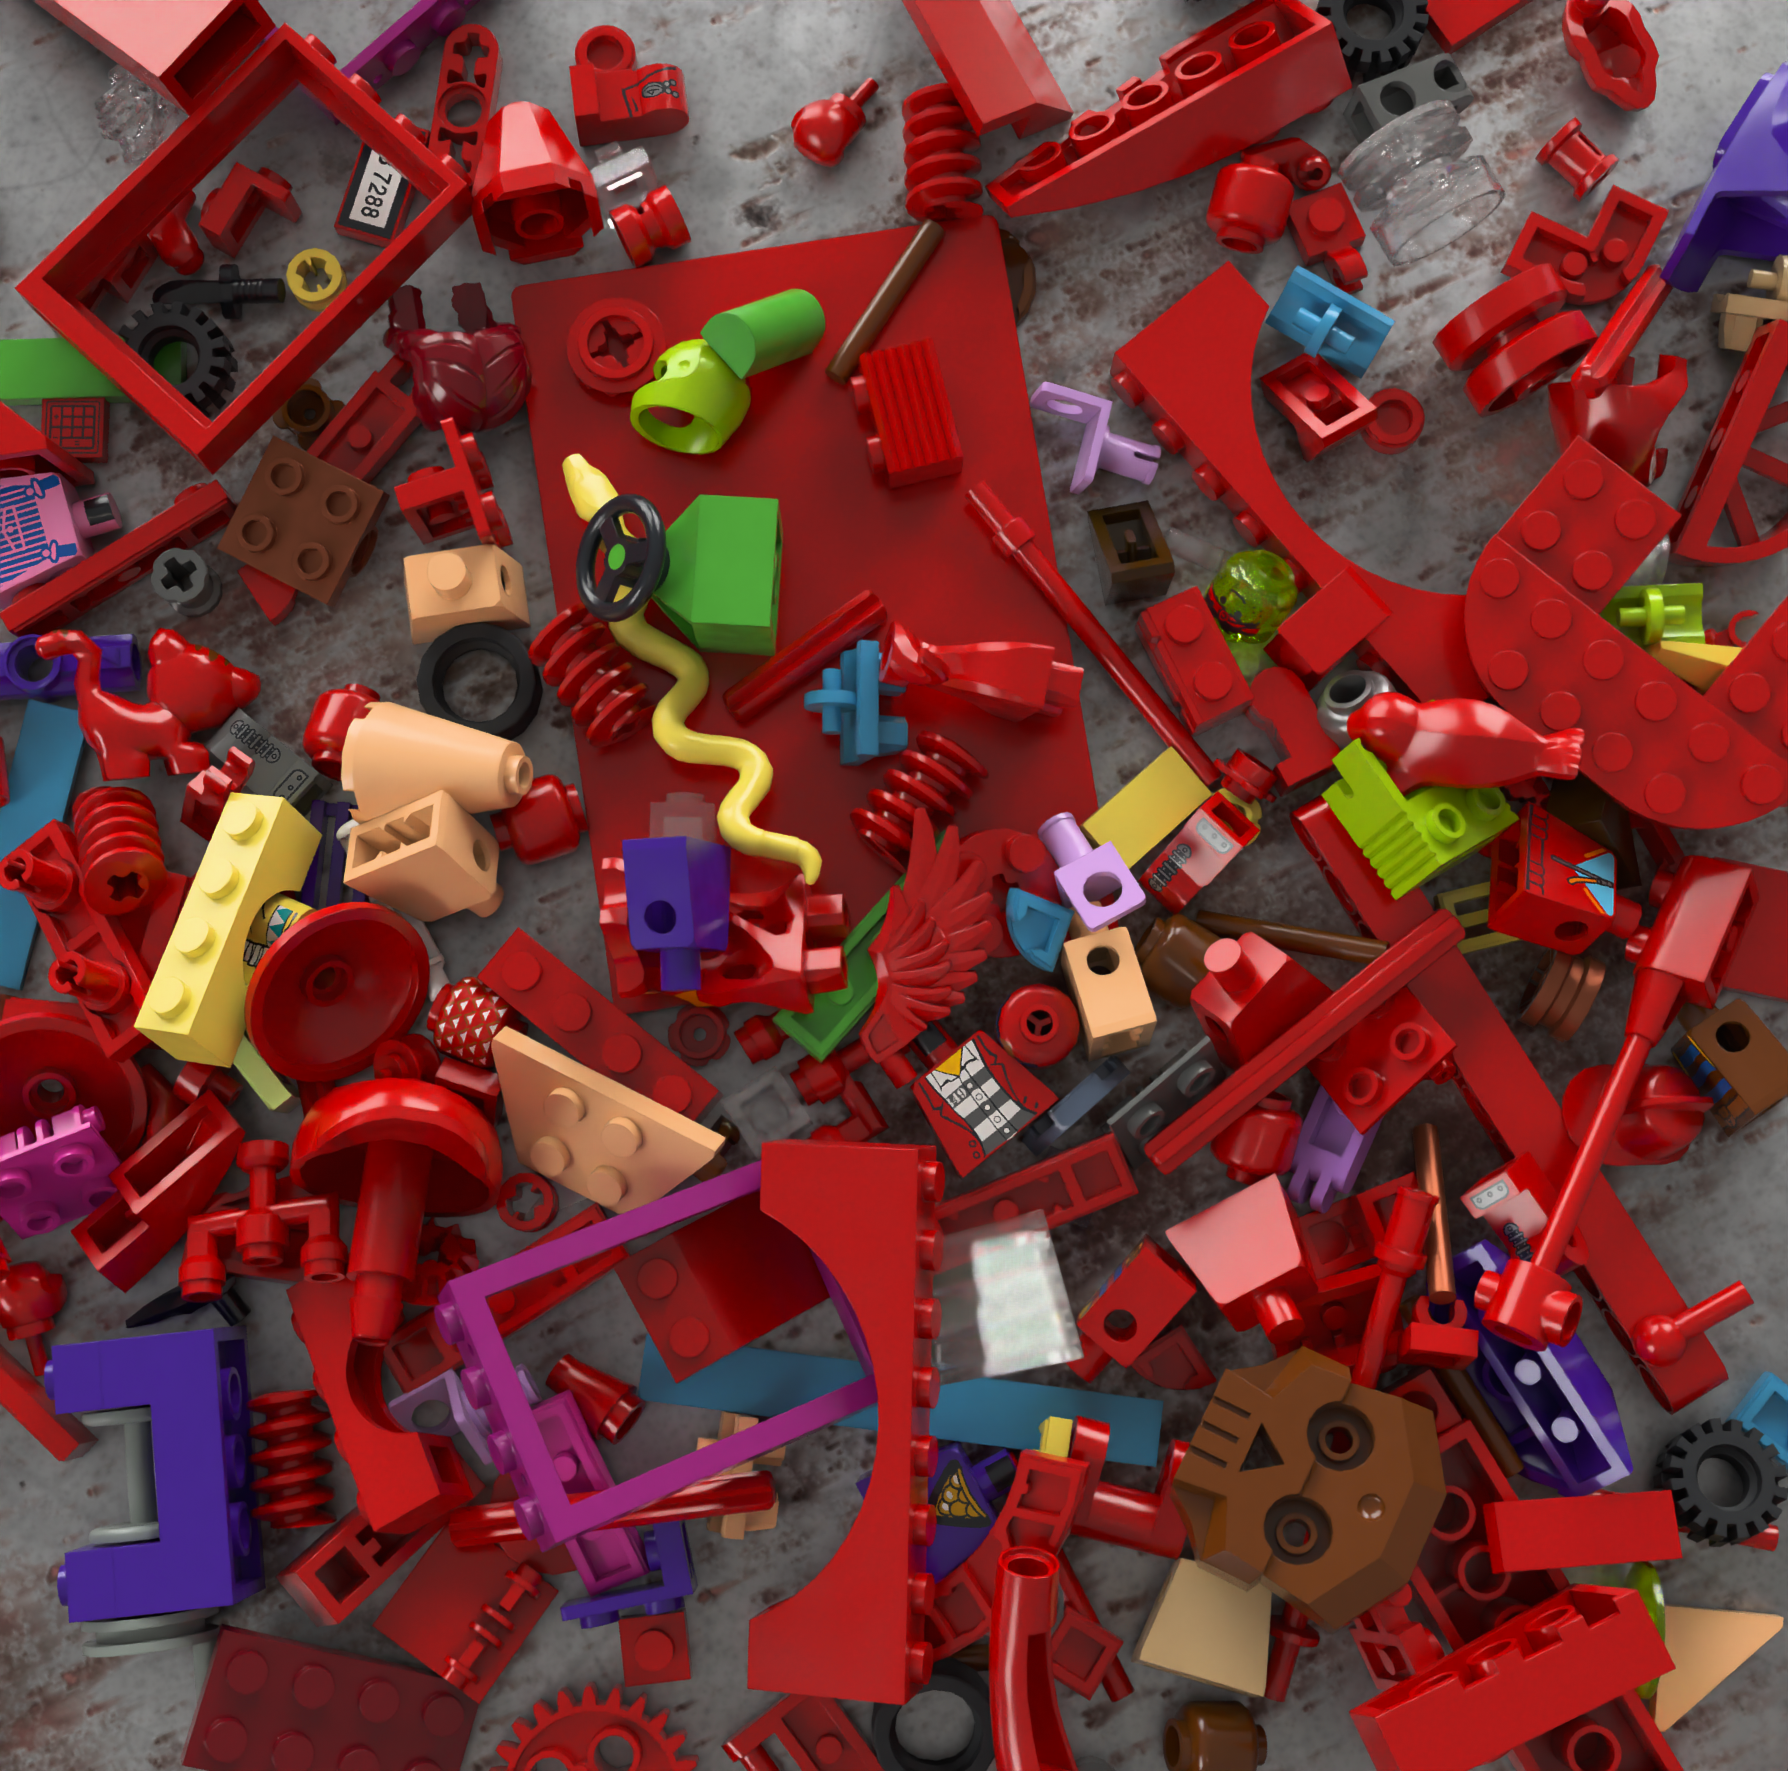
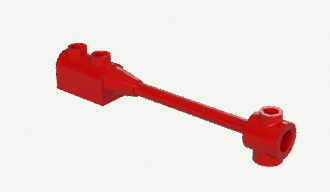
M1688 855L1680 860L1675 873L1660 869L1655 875L1650 888L1649 905L1659 908L1658 914L1651 928L1638 924L1635 931L1628 937L1625 948V960L1635 964L1633 969L1635 981L1624 1031L1626 1039L1530 1262L1509 1259L1502 1274L1491 1270L1485 1271L1477 1285L1474 1295V1307L1485 1311L1481 1323L1486 1329L1500 1338L1526 1349L1543 1352L1547 1349L1549 1343L1566 1347L1574 1336L1581 1317L1583 1300L1580 1295L1571 1292L1572 1287L1565 1279L1555 1273L1651 1048L1657 1046L1685 1002L1711 1010L1715 1006L1760 899L1751 868L1705 856Z

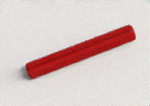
M1653 264L1646 268L1572 375L1571 384L1573 389L1584 390L1587 399L1601 397L1674 288L1659 277L1662 272L1661 265Z

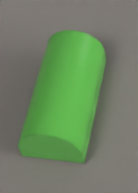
M790 289L716 314L710 318L700 334L739 378L744 379L812 353L824 335L825 316L821 305L812 294L802 289Z

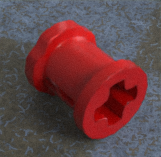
M1575 117L1567 122L1546 143L1535 159L1542 166L1550 164L1574 188L1573 196L1580 202L1604 181L1617 166L1619 159L1613 153L1606 156L1580 131L1582 123Z

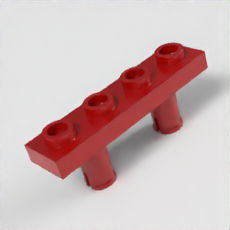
M53 819L3 858L0 862V885L7 890L17 891L25 895L57 958L49 968L48 979L50 986L59 993L77 997L106 1057L124 1063L152 1041L134 1027L151 986V981L117 916L100 915L88 905L83 895L76 837L69 825Z

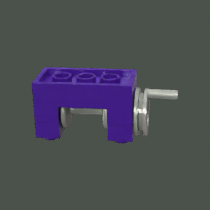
M247 1326L211 1328L51 1346L52 1360H48L45 1365L44 1384L48 1398L55 1400L56 1414L119 1408L81 1414L82 1424L86 1427L124 1424L130 1513L129 1522L97 1527L89 1534V1542L91 1544L64 1553L65 1564L60 1566L57 1577L60 1603L62 1606H68L69 1623L81 1622V1632L95 1633L96 1639L87 1641L82 1645V1653L86 1657L137 1655L192 1646L197 1704L220 1630V1625L206 1624V1618L218 1614L220 1606L234 1605L266 1589L261 1520L250 1517V1510L260 1506L259 1493L249 1490V1483L257 1480L258 1476L257 1466L248 1463V1456L256 1453L255 1438L247 1437V1429L254 1426L253 1411L246 1410V1402L252 1400Z

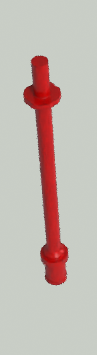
M1398 1185L1396 1189L1397 1195L1384 1240L1376 1241L1373 1255L1378 1257L1377 1263L1382 1271L1351 1375V1383L1373 1390L1377 1386L1407 1279L1415 1275L1417 1270L1425 1269L1428 1256L1423 1254L1422 1251L1435 1207L1440 1199L1431 1193ZM1338 1431L1335 1432L1330 1450L1338 1454L1347 1452L1351 1447L1350 1440L1345 1434ZM1307 1530L1305 1533L1302 1546L1305 1545L1309 1540ZM1285 1602L1282 1615H1270L1269 1634L1274 1636L1275 1640L1267 1664L1264 1697L1277 1702H1284L1286 1699L1300 1647H1317L1320 1640V1633L1307 1624L1309 1618L1287 1602Z

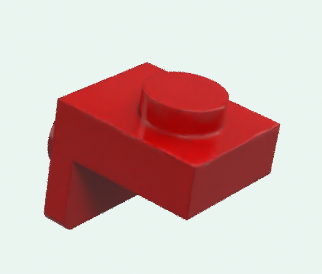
M236 162L221 188H214L206 197L201 209V220L198 225L214 248L235 259L265 208L293 223L298 221L302 211L291 193L292 185L282 176L265 167H260L259 171L255 172Z

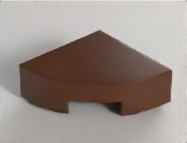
M722 1114L710 1130L726 1137L724 1146L715 1157L692 1174L701 1182L721 1175L728 1164L727 1160L723 1158L732 1145L738 1144L740 1140L739 1127Z

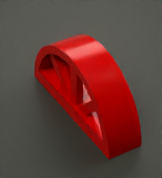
M1781 318L1756 329L1676 509L1682 516L1663 538L1655 556L1656 558L1689 567H1720L1757 560L1788 547V512L1770 530L1758 536L1737 479L1740 469L1743 467L1788 488V464L1751 447L1757 433L1788 421V401L1768 408L1784 370L1788 371V322ZM1723 508L1738 547L1707 546Z

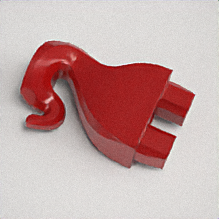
M893 621L890 624L883 645L879 666V681L899 687H906L909 683L926 686L965 700L991 715L1018 723L1035 713L1057 717L1061 715L1063 707L1068 709L1076 707L1079 700L1084 668L1052 661L1055 648L1040 644L978 642L961 645H932L918 639L901 623Z

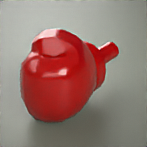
M867 78L850 98L844 94L835 93L828 100L821 99L806 104L794 115L791 122L794 147L802 155L819 165L826 167H836L844 158V149L854 141L866 124V116L861 108L879 89L877 82L872 78Z
M25 1261L10 1265V1275L0 1281V1323L3 1329L7 1328L9 1341L25 1338L35 1377L44 1375L45 1365L48 1361L41 1333L56 1327L53 1315L65 1305L68 1291L60 1273H50L39 1261Z

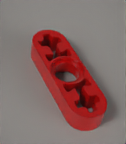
M465 24L457 27L449 34L445 41L428 149L439 159L444 154H448L455 159L456 151L453 143L462 146V160L472 179V183L468 186L471 193L487 124L496 114L503 68V58L496 37L489 29L478 24ZM473 46H480L484 57L477 58L475 62L474 78L476 84L467 82L468 71L463 56L470 55ZM460 101H473L482 108L480 118L471 126L457 127L448 121L450 109Z

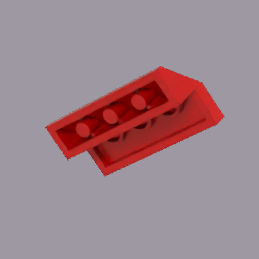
M902 0L977 136L1011 124L1020 140L1072 118L1073 110L1010 0Z

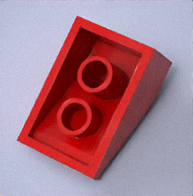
M760 1191L724 1205L613 1265L616 1274L676 1384L681 1383L831 1298L808 1245L783 1224L760 1211Z

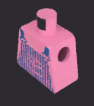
M54 472L0 479V608L2 610L12 605L13 597L22 589L35 583L46 584L95 554L91 537L122 528L121 515L110 492L80 500L76 488L60 473Z

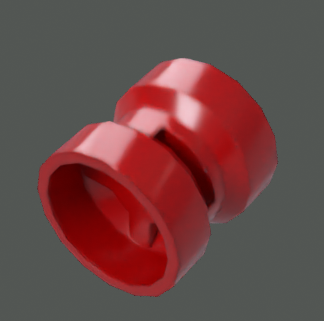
M666 185L647 193L645 202L640 203V207L637 209L632 205L624 204L609 211L615 231L635 268L652 261L655 249L658 247L660 249L668 247L675 250L691 242V237L682 214Z

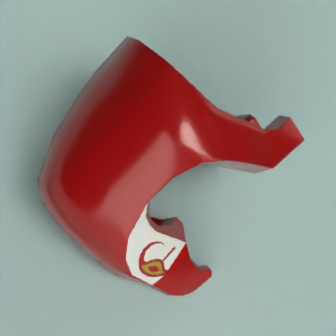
M1659 354L1656 379L1649 383L1632 385L1635 358L1628 356L1610 385L1606 387L1601 397L1596 399H1587L1584 390H1574L1571 381L1548 384L1549 416L1561 456L1579 435L1645 487H1649L1653 480L1662 476L1667 464L1668 449H1656L1654 446L1668 415L1688 388L1687 359L1674 355Z

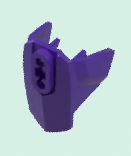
M1788 61L1783 62L1775 74L1766 72L1762 75L1722 137L1713 159V171L1687 218L1659 276L1668 285L1688 293L1698 292L1714 262L1721 255L1773 262L1780 254L1788 255Z

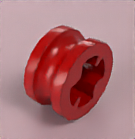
M518 1173L509 1177L501 1185L496 1208L500 1218L509 1227L523 1232H538L547 1228L555 1220L559 1211V1195L556 1188L547 1179L532 1173ZM532 1185L530 1191L535 1194L542 1192L544 1204L534 1208V1219L523 1221L526 1214L519 1211L514 1213L513 1201L522 1198V1187Z

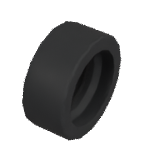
M482 622L458 625L437 637L422 656L416 679L420 703L427 714L510 741L524 733L538 714L543 693L539 668L529 660L528 650L523 642L501 626ZM483 649L497 652L510 662L516 673L517 690L514 701L506 712L493 720L475 722L463 719L451 710L445 700L443 683L446 671L455 659L466 652Z
M946 1657L934 1662L929 1683L923 1685V1689L917 1693L920 1694L931 1690L952 1692L963 1698L970 1707L975 1722L973 1737L967 1747L955 1756L936 1761L920 1759L908 1753L899 1743L895 1729L897 1714L903 1705L874 1702L871 1720L872 1741L878 1763L885 1771H987L995 1758L989 1687L976 1670L955 1658Z

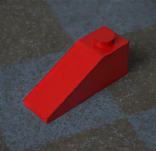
M458 1452L459 1460L474 1496L472 1499L410 1534L373 1532L372 1526L364 1519L357 1505L326 1530L276 1576L277 1580L317 1627L341 1623L449 1522V1516L455 1509L465 1507L486 1487Z

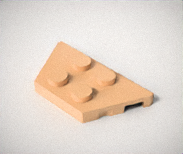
M507 1026L492 1040V1053L518 1163L619 1215L659 1200L711 1161L724 1146L726 1137Z

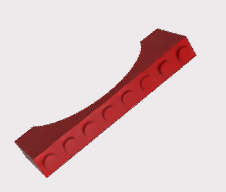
M1228 260L1114 353L1110 374L1113 377L1111 385L1114 391L1128 407L1134 409L1139 406L1154 423L1151 425V430L1157 441L1167 452L1172 455L1179 452L1194 469L1192 477L1199 489L1212 501L1220 498L1234 514L1235 517L1232 521L1240 536L1254 548H1257L1259 545L1263 547L1276 562L1273 567L1274 571L1289 591L1296 595L1302 592L1309 600L1350 565L1391 609L1393 613L1354 650L1359 657L1356 660L1359 670L1375 671L1386 676L1396 692L1408 696L1419 703L1428 702L1432 699L1436 701L1455 698L1475 699L1485 702L1489 697L1478 682L1467 654L1464 635L1466 595L1441 594L1414 589L1389 581L1363 569L1324 542L1301 519L1275 481L1261 449L1251 402V373L1254 350L1269 305Z
M779 1139L762 1142L760 1211L783 1224L812 1249L838 1281L852 1305L865 1335L874 1369L878 1395V1436L871 1480L861 1510L848 1536L834 1557L801 1591L769 1606L749 1620L747 1689L905 1705L923 1689V1685H927L930 1681L933 1668V1647L930 1642H924L925 1615H930L934 1604L935 1580L932 1573H926V1548L933 1544L935 1538L937 1514L935 1506L928 1504V1477H933L936 1472L938 1441L936 1436L929 1435L930 1408L934 1409L936 1407L940 1393L939 1370L937 1367H931L932 1340H936L939 1336L942 1321L940 1300L933 1298V1271L940 1269L943 1259V1236L940 1230H934L935 1203L941 1202L945 1189L944 1165L942 1162L936 1161V1145Z

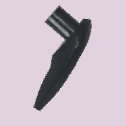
M226 1274V1285L222 1287L221 1299L212 1302H188L181 1298L182 1288L177 1286L155 1298L126 1320V1328L148 1325L175 1315L192 1314L209 1303L215 1307L232 1327L242 1321L251 1312V1308L233 1288L236 1284L235 1275Z

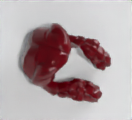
M479 282L463 283L452 287L454 294L451 299L452 307L458 313V326L465 330V332H437L426 329L423 304L420 298L422 291L412 285L400 287L388 299L390 311L388 324L390 328L385 331L382 342L393 353L399 354L401 359L411 362L413 368L412 379L414 382L412 400L417 408L416 414L422 421L421 425L428 432L443 430L441 420L453 417L462 435L470 432L482 434L492 431L514 418L523 406L526 396L530 392L532 382L531 369L524 355L525 350L521 339L520 327L509 322H496L493 320L492 311L486 305L485 293Z

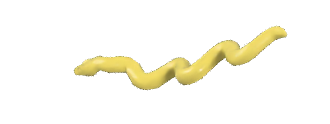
M573 454L565 458L562 467L576 513L583 520L590 522L594 514L606 502L619 495L607 476L599 469L589 465L580 454ZM623 515L620 516L619 521L624 535L636 538L625 527ZM602 539L599 549L605 554L607 549ZM620 585L613 602L623 599L632 588ZM649 600L633 616L619 622H608L609 630L618 645L640 660L661 668L677 678V683L657 704L651 719L653 737L665 753L677 761L693 764L721 765L734 768L740 773L738 782L722 801L717 814V822L723 839L732 848L745 855L794 863L801 868L805 883L808 885L814 884L819 877L822 859L816 848L807 841L800 840L798 837L764 831L753 826L750 822V815L770 791L773 768L766 754L759 747L744 739L697 733L686 728L684 724L686 718L706 695L709 686V671L702 656L692 648L646 622L644 613Z

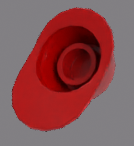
M1601 1064L1581 1070L1569 1081L1563 1094L1562 1119L1568 1136L1578 1149L1615 1064ZM1644 1064L1602 1164L1618 1167L1664 1165L1678 1161L1688 1151L1690 1143L1701 1132L1705 1120L1704 1113L1714 1106L1713 1097L1701 1096L1698 1087L1691 1077L1681 1069L1665 1064Z

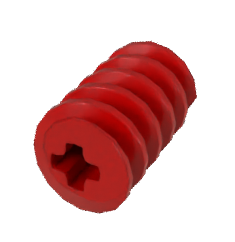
M948 83L923 87L910 94L902 105V116L906 122L902 134L907 145L903 154V160L907 168L904 184L909 192L905 200L906 210L911 217L920 222H923L925 219L941 222L981 217L984 212L982 205L970 202L979 198L983 193L981 182L971 178L978 175L982 170L981 160L971 155L981 147V139L977 134L971 132L974 129Z
M582 602L563 611L548 623L532 642L528 651V657L533 665L538 667L545 666L542 675L547 685L552 687L560 686L557 691V699L565 707H574L571 716L575 725L589 727L586 732L587 742L595 748L606 747L623 741L646 727L652 721L651 719L658 703L641 709L638 703L648 693V685L640 683L626 688L624 683L634 672L635 667L632 663L628 662L614 668L611 667L609 663L619 653L620 646L616 642L599 648L596 646V641L605 632L606 627L602 622L586 627L581 625V622L590 613Z
M922 730L915 737L916 744L921 753L906 749L899 756L900 764L905 773L894 769H889L882 776L883 782L889 793L872 788L866 794L867 802L873 813L856 807L849 814L853 826L865 844L886 863L902 873H906L907 870L900 860L898 853L901 850L910 853L915 809L919 807L926 808L933 826L934 837H937L941 832L931 815L935 811L950 818L957 814L947 796L953 792L970 799L973 795L972 790L964 779L965 775L970 773L984 780L989 777L988 771L962 746L946 736H941L931 731Z
M125 786L92 787L79 793L72 806V819L74 822L76 847L79 853L83 895L88 905L100 915L119 916L132 912L137 907L147 905L161 895L167 885V869L164 865L165 857L161 849L162 841L159 835V824L156 820V808L151 799L140 790Z
M315 1388L267 1392L246 1402V1410L266 1415V1421L247 1429V1437L267 1442V1448L248 1456V1463L268 1469V1475L249 1483V1490L269 1495V1502L250 1510V1517L270 1522V1527L273 1529L311 1527L337 1521L335 1514L317 1509V1506L333 1499L336 1496V1491L331 1486L316 1482L317 1478L334 1470V1462L315 1456L316 1451L333 1443V1435L313 1429V1425L331 1417L328 1407L312 1403V1398L319 1396Z

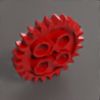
M592 1681L586 1685L582 1701L576 1702L567 1686L562 1687L558 1692V1709L555 1711L542 1698L537 1700L533 1705L537 1724L535 1725L519 1716L511 1727L521 1743L502 1740L495 1751L509 1765L494 1766L489 1771H536L537 1762L543 1758L550 1757L559 1759L565 1764L568 1771H691L698 1765L699 1757L692 1754L678 1755L677 1749L683 1744L688 1733L686 1729L675 1731L669 1735L665 1733L663 1727L671 1712L668 1708L659 1711L650 1718L644 1714L648 1700V1694L645 1692L637 1697L634 1703L629 1706L623 1704L622 1684L617 1683L608 1699L600 1700L596 1684ZM608 1736L624 1738L633 1749L634 1759L632 1763L625 1767H614L607 1764L600 1754V1741Z

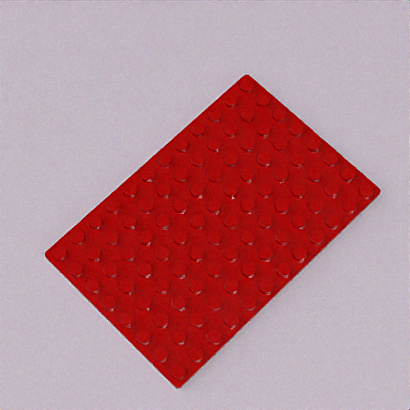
M982 215L981 217L936 222L944 229L945 235L867 351L872 353L877 349L884 350L889 346L897 347L902 343L909 344L914 340L921 341L925 338H933L963 453L962 472L893 489L888 487L885 472L874 474L871 468L865 442L866 436L875 435L870 413L858 415L850 378L846 385H841L827 376L825 369L921 225L525 284L516 287L511 294L515 325L520 327L521 339L525 350L524 355L532 373L531 388L526 396V404L557 616L570 607L582 603L576 583V561L580 542L589 522L580 518L576 513L562 467L566 457L580 454L589 465L599 469L607 476L618 495L637 494L652 502L661 515L665 532L700 494L779 500L783 528V546L775 655L864 590H871L884 604L887 610V618L859 640L879 641V653H882L890 624L895 621L901 623L918 639L928 644L937 646L978 642L1040 644L1055 648L1052 661L1074 666L1067 622L1013 556L1007 559L991 540L995 536L994 532L964 497L968 491L984 480L1013 517L1016 518L1021 515L1036 534L1032 540L1058 571L998 221L991 215ZM790 289H802L812 294L821 305L825 316L824 335L812 353L749 376L751 402L741 425L720 449L713 453L701 455L672 451L658 446L643 437L635 430L630 421L632 398L635 393H620L612 398L604 392L593 388L588 389L572 370L566 350L567 335L577 315L590 304L611 297L629 298L648 307L662 324L667 349L683 341L704 339L700 332L710 318L716 314ZM610 327L606 328L608 349L600 355L602 357L613 355L617 363L621 362L623 368L627 367V348L635 344V342L632 340L621 342L618 336L613 334ZM859 365L851 377L860 376ZM652 378L648 383H651V382H654V381H657V380H656V378ZM662 406L648 408L649 412L656 419L674 427H686L694 419V415L675 408ZM632 513L624 514V524L630 534L636 538H646L644 525L640 518ZM598 549L595 564L597 587L605 570V554L600 549ZM650 598L644 613L646 622L692 648L702 656L709 671L707 693L693 712L686 718L684 722L686 728L702 734L744 739L759 747L766 754L773 768L770 791L750 815V822L753 826L764 831L798 837L800 840L807 841L818 850L822 864L818 879L814 884L809 885L812 894H844L850 911L851 933L904 873L886 863L865 844L853 826L849 814L856 807L873 813L867 802L866 794L872 788L889 793L882 776L889 769L905 773L899 760V756L904 751L896 755L874 757L859 766L840 765V734H823L822 713L808 711L804 708L805 693L822 690L823 670L828 668L840 669V654L748 721L740 723L724 705L722 695L726 690L773 656L700 652L654 600ZM591 613L581 622L583 627L597 622H602L605 625V632L595 643L598 648L615 642L609 630L608 622L594 617ZM857 642L844 651L856 649ZM621 646L619 653L609 663L612 668L627 662L632 663L635 667L634 672L624 683L626 688L640 683L648 685V693L638 703L641 709L659 703L677 683V678L669 672L640 660ZM909 683L906 686L905 692L899 696L879 695V715L905 717L908 723L907 750L921 753L916 744L915 737L922 730L931 731L938 735L946 736L962 746L988 771L989 777L985 780L970 773L965 775L964 779L973 792L970 799L953 792L947 796L957 812L953 818L936 811L931 815L940 832L947 830L948 825L958 826L960 840L962 837L978 830L1004 828L1023 834H1030L1039 839L1037 834L1039 828L1051 817L1064 812L1072 813L1079 827L1099 809L1080 697L1076 707L1072 709L1063 707L1061 715L1057 717L1035 713L1017 723L991 715L965 700L926 686ZM652 721L627 739L598 748L591 746L586 740V732L589 727H579L573 722L600 910L604 903L602 859L613 857L623 859L622 840L689 836L731 847L720 834L717 814L722 801L739 780L740 773L738 770L721 765L693 764L677 761L666 754L653 737ZM731 847L730 893L769 892L787 884L799 873L803 874L801 868L794 863L745 855ZM901 850L898 856L907 870L910 853ZM997 874L992 877L993 888L989 892L994 897L991 903H997L1000 910L1006 907L1007 895L1011 885L1010 883H1003L1000 875ZM1113 892L1097 900L1101 902L1102 907L1115 903ZM749 918L746 921L759 926L762 919ZM1118 920L1108 925L1109 930L1119 927ZM1069 930L1063 944L1071 940ZM604 937L613 1004L626 1015L692 1005L689 1001L662 993L644 994L634 998L621 999L617 990L615 964ZM846 937L817 939V948L839 946ZM719 951L700 952V958L710 959L718 954Z

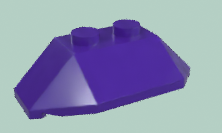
M1484 1239L1452 1257L1456 1300H1463L1467 1308V1319L1462 1328L1479 1330L1478 1357L1465 1369L1525 1465L1517 1474L1536 1483L1557 1489V1493L1564 1497L1587 1496L1630 1475L1634 1469L1613 1389L1577 1333L1575 1332L1566 1347L1549 1343L1547 1349L1540 1352L1508 1342L1486 1329L1481 1323L1485 1311L1474 1307V1295L1479 1280L1487 1270L1502 1274L1507 1261L1511 1259L1508 1254ZM1429 1300V1310L1437 1323L1447 1324L1449 1322V1307L1452 1303L1439 1305Z

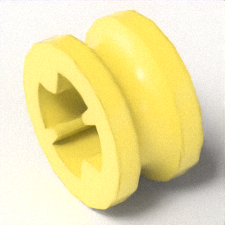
M318 248L303 250L295 255L288 265L286 273L288 286L299 303L308 310L323 312L348 287L347 277L335 256L326 250ZM323 268L331 282L325 289H322L320 284H318V292H310V288L304 278L311 271L317 276V269Z

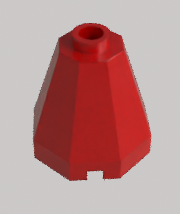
M525 101L512 102L503 106L488 121L471 193L473 198L471 204L473 221L482 251L497 256L495 246L506 249L509 252L511 261L523 265L573 256L584 247L582 236L590 228H592L594 237L604 229L594 178L549 109Z

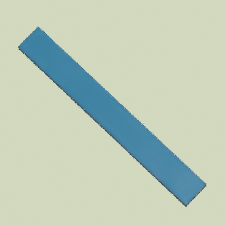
M646 1334L638 1396L644 1401L775 1417L866 1376L860 1362L855 1360L744 1346L681 1383L676 1384L651 1336ZM939 1371V1399L934 1409L930 1408L929 1435L936 1436L937 1439L1021 1450H1039L1041 1433L1038 1428L1044 1420L1052 1416L1074 1421L1075 1416L1078 1415L1110 1423L1106 1461L1152 1467L1157 1465L1164 1402L1162 1400ZM878 1405L834 1425L878 1431Z

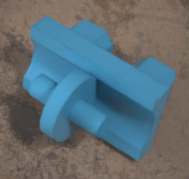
M1298 265L1292 272L1265 323L1304 345V352L1313 358L1319 354L1357 377L1362 378L1395 321Z
M859 640L856 649L840 653V669H824L822 690L810 691L804 695V708L808 711L822 713V733L829 735L840 734V765L859 766L874 757L896 755L906 750L908 746V723L905 717L879 715V695L899 696L906 690V687L894 686L879 681V666L882 654L879 653V641Z

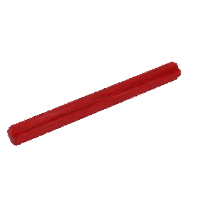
M1445 908L1436 910L1149 1139L1143 1146L1148 1159L1164 1175L1171 1174L1460 943L1466 935L1460 921Z

